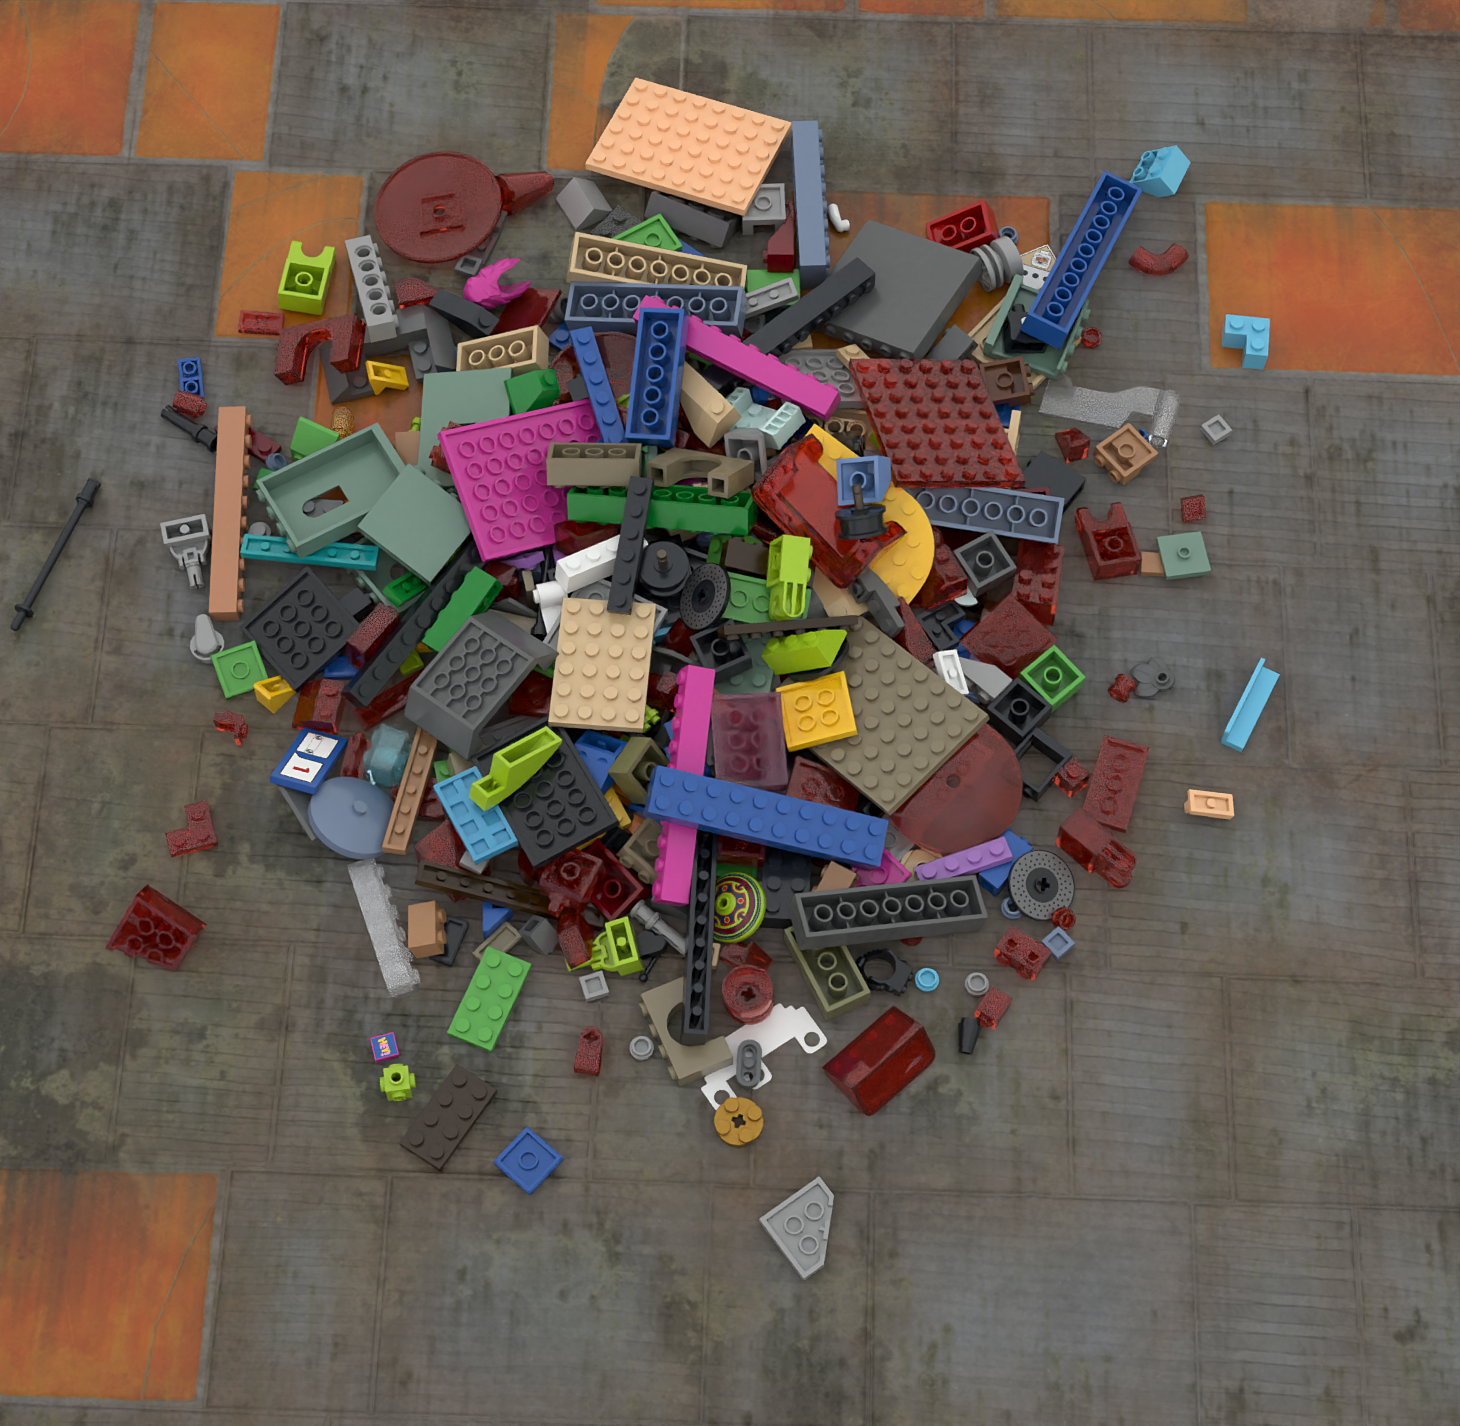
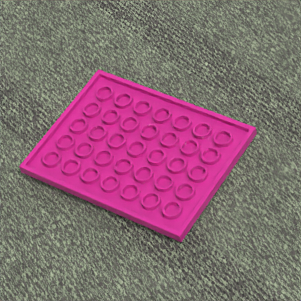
M589 398L445 430L437 434L482 562L621 528L620 524L600 525L597 522L591 521L578 523L575 520H568L567 493L573 485H567L563 488L547 485L546 459L550 442L596 443L601 439Z

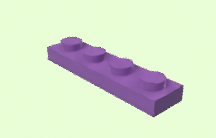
M1003 836L914 868L919 881L961 877L1013 861V857Z

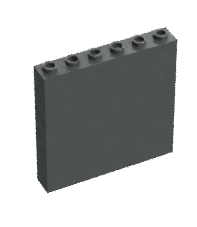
M868 219L825 280L858 257L875 272V286L869 293H864L853 305H848L837 317H832L817 331L825 333L829 337L844 340L848 344H856L867 351L872 350L880 353L884 357L894 358L903 364L917 367L983 272L980 257Z

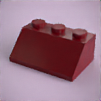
M597 838L566 873L610 921H613L630 913L640 900L643 899L645 901L652 893V887L649 884L643 883L637 876L638 872L632 867L626 868L619 861L620 857L616 855L617 853L604 846L600 841L601 838Z

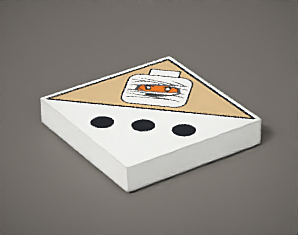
M1048 244L1020 255L1024 269L1023 285L1040 290L1056 261Z

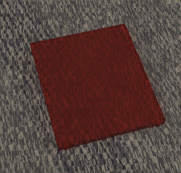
M527 288L520 297L507 303L499 317L500 320L489 336L535 325L542 329L562 291L559 289Z

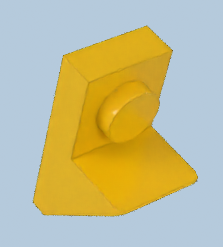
M368 360L365 362L369 382L376 396L385 387L405 390L409 386L405 367Z

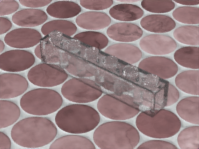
M375 858L347 865L391 1001L419 992L417 983L421 982L417 968L412 970L410 962L414 961L411 951L404 947L403 940L407 938L403 926H397L396 919H399V914L396 906L390 905L389 898H392L389 885H383L381 878L385 877L382 864H376Z

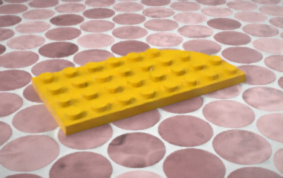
M814 423L759 498L840 559L849 553L860 560L879 576L895 595L899 603L907 608L926 582L933 564L934 537L928 517L920 504L910 494L891 481L882 502L868 503L886 506L883 517L884 524L888 525L889 530L884 534L867 539L845 540L838 538L837 533L840 531L839 520L835 518V512L855 505L838 506L836 459L856 458L859 456Z

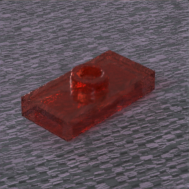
M241 310L238 333L282 336L285 315L284 313Z

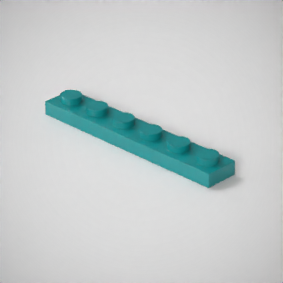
M253 534L244 535L240 551L242 558L374 571L377 570L380 548L378 546L334 542L299 559L296 552H290L286 544L287 538Z

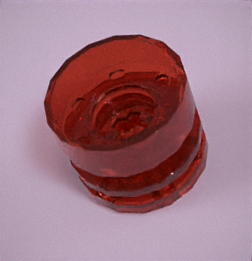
M744 964L735 967L726 975L722 985V995L727 1013L733 1020L745 1025H754L770 1016L774 1008L775 996L770 976L764 969L755 965ZM749 995H753V998H750L749 1002L745 1001V998H748Z

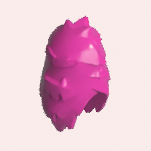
M519 258L501 259L494 265L480 269V272L475 277L467 279L463 290V298L482 306L486 310L495 309L496 306L509 303L511 300L520 297L531 285V281H524L510 286L500 285L497 282L500 275L521 261Z

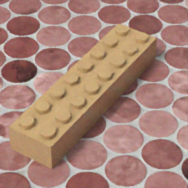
M575 232L571 245L566 282L743 286L745 288L747 265Z

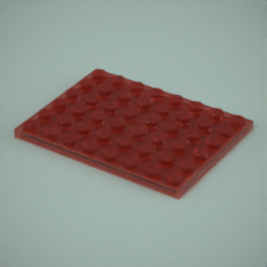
M850 358L848 366L882 455L890 457L891 479L895 488L1024 487L1025 477L975 360Z

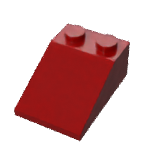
M984 199L925 223L929 240L969 254L972 249L979 248L984 244L990 246L991 241L999 238L994 212Z

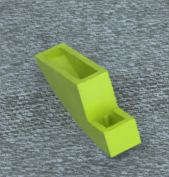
M545 726L494 753L490 774L472 783L469 798L484 811L497 805L521 787L547 762L562 744V739Z

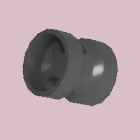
M561 298L545 307V316L551 324L556 325L565 320L568 298Z

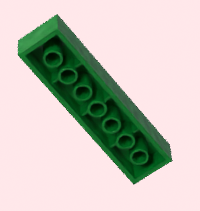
M573 485L567 493L568 520H575L578 523L591 521L597 522L600 525L613 523L622 526L628 489L622 486L578 488L576 485ZM654 485L646 529L659 527L668 531L681 529L687 530L690 533L704 531L713 535L727 533L735 537H742L749 534L758 518V492L740 491L730 498H722L708 495V488L682 485L661 487Z

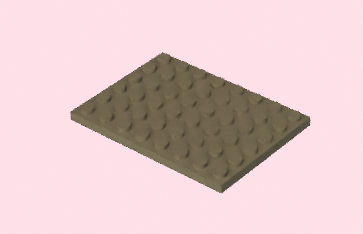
M859 615L857 616L858 624L852 626L851 631H846V638L849 642L846 656L833 670L825 674L845 672L858 735L807 747V749L890 816L989 720V716L868 620ZM788 677L777 688L798 682L792 681ZM775 689L771 695L768 717L783 728Z

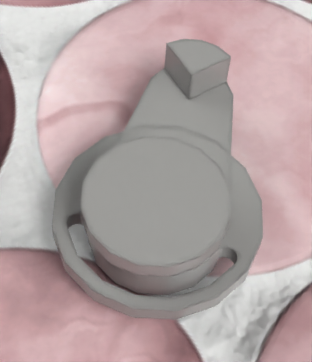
M201 614L195 620V635L190 641V650L198 660L206 664H212L213 661L210 655L224 651L225 642L222 635L214 630L210 618L205 614Z

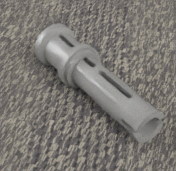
M643 899L640 900L633 907L629 916L631 918L635 917L645 925L646 930L653 931L662 936L669 945L685 957L686 939L662 920L659 912L655 913L645 905Z

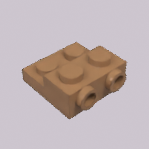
M1128 423L1095 446L1093 456L1096 465L1100 468L1104 466L1109 471L1110 479L1114 483L1119 482L1123 486L1139 475L1143 467L1158 457V452Z

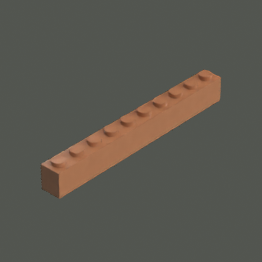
M246 406L219 407L209 614L213 622L240 621V613H244V600L241 599V592H245V579L242 578V571H246V558L241 557L240 551L244 539V530L248 529V517L245 516V509H249V497L246 495V489L250 488V477L247 475V468L251 467L248 448L252 447L249 428L253 426L252 415L248 414Z

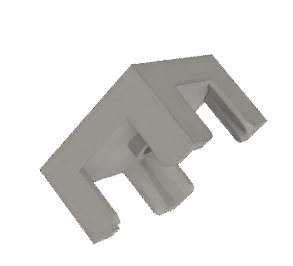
M784 183L760 185L745 216H742L743 235H753V225L775 224L776 233L785 223Z

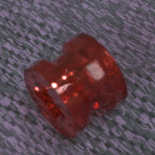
M1118 674L1115 677V683L1111 684L1107 691L1115 700L1125 703L1130 697L1129 694L1135 691L1137 685L1127 675Z

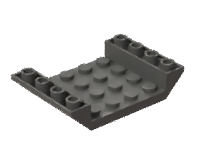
M494 610L470 616L410 686L404 716L467 761H470L471 756L475 755L484 744L477 734L535 666L545 672L559 653Z

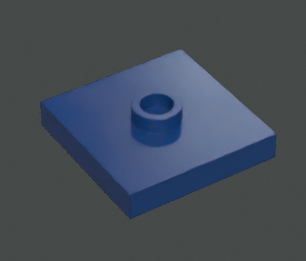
M527 1126L493 1163L530 1196L564 1159Z

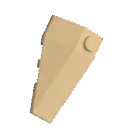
M811 538L810 545L813 547L811 559L817 560L812 587L823 603L828 616H862L870 611L866 603L858 604L850 593V590L835 568L839 562Z

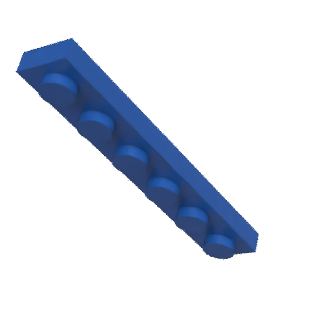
M589 326L570 331L571 343L602 442L628 443L592 327Z

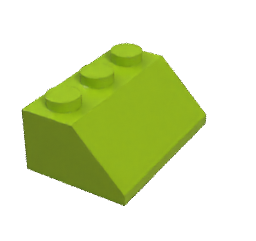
M821 630L773 638L767 642L761 656L770 669L774 670L775 675L829 667L832 665L847 632L845 630Z

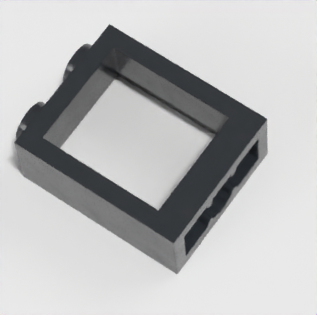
M1035 726L1001 765L1000 776L1005 783L1018 788L1024 797L1037 802L1071 763L1073 753ZM1032 746L1058 764L1038 788L1013 770L1014 766Z

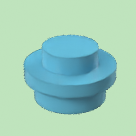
M923 968L917 972L915 984L921 991L930 992L937 988L939 976L933 969Z

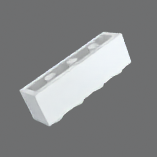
M620 535L557 561L555 578L566 594L613 575ZM645 539L643 544V550L649 545Z

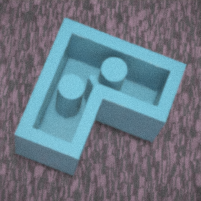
M1226 314L1222 327L1221 347L1243 349L1242 368L1264 370L1268 358L1270 319Z

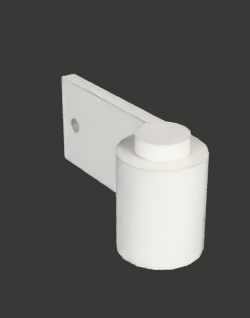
M557 580L536 584V589L532 590L535 604L539 603L547 634L562 611L563 597L568 598V595Z

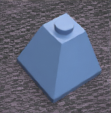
M876 455L836 459L838 506L854 505L852 485L861 484L864 504L883 501L891 482L890 457Z

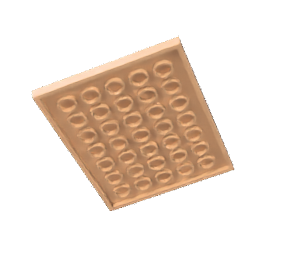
M635 78L587 159L585 166L590 171L745 216L760 185L763 183L792 129V122Z

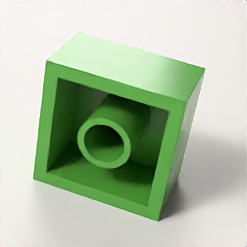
M1055 645L1050 647L1020 672L1019 675L1020 680L1053 705L1051 713L1083 687L1086 679Z

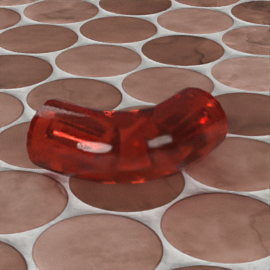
M1173 243L1162 254H1153L1140 246L1133 253L1128 264L1147 275L1163 276L1173 273L1181 267L1189 255L1184 247Z

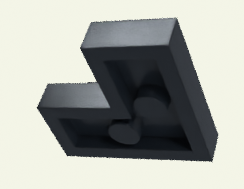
M951 598L916 616L914 623L936 652L948 651L958 647L960 643L949 627L963 621L966 614L955 599Z

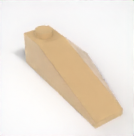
M684 360L680 403L696 436L711 449L742 416Z

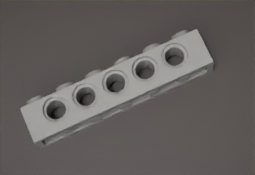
M370 235L345 240L351 270L371 343L397 337L395 328L399 327L396 314L392 315V313H395L393 300H388L391 298L389 286H384V284H387L385 271L380 272V270H383L381 257L376 258V256H379L377 243H372Z

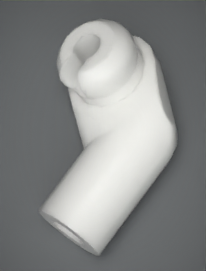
M830 204L827 210L836 230L841 233L849 231V221L847 219L841 220L838 206Z

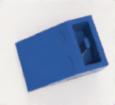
M587 729L574 746L601 792L605 795L615 782L607 771L628 742Z

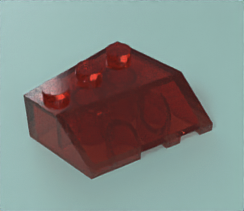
M147 884L134 897L105 949L112 951L116 949L125 952L127 956H138L147 959L148 963L175 971L195 945L207 924Z

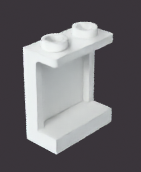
M957 650L940 651L933 654L934 660L925 666L962 695L966 696L969 694Z

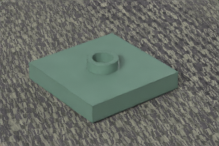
M1201 531L1156 538L1165 580L1209 575L1211 573Z

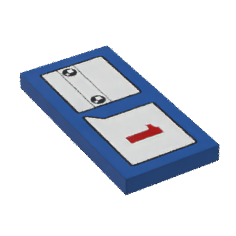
M304 727L271 774L270 782L315 795L347 747L348 739Z

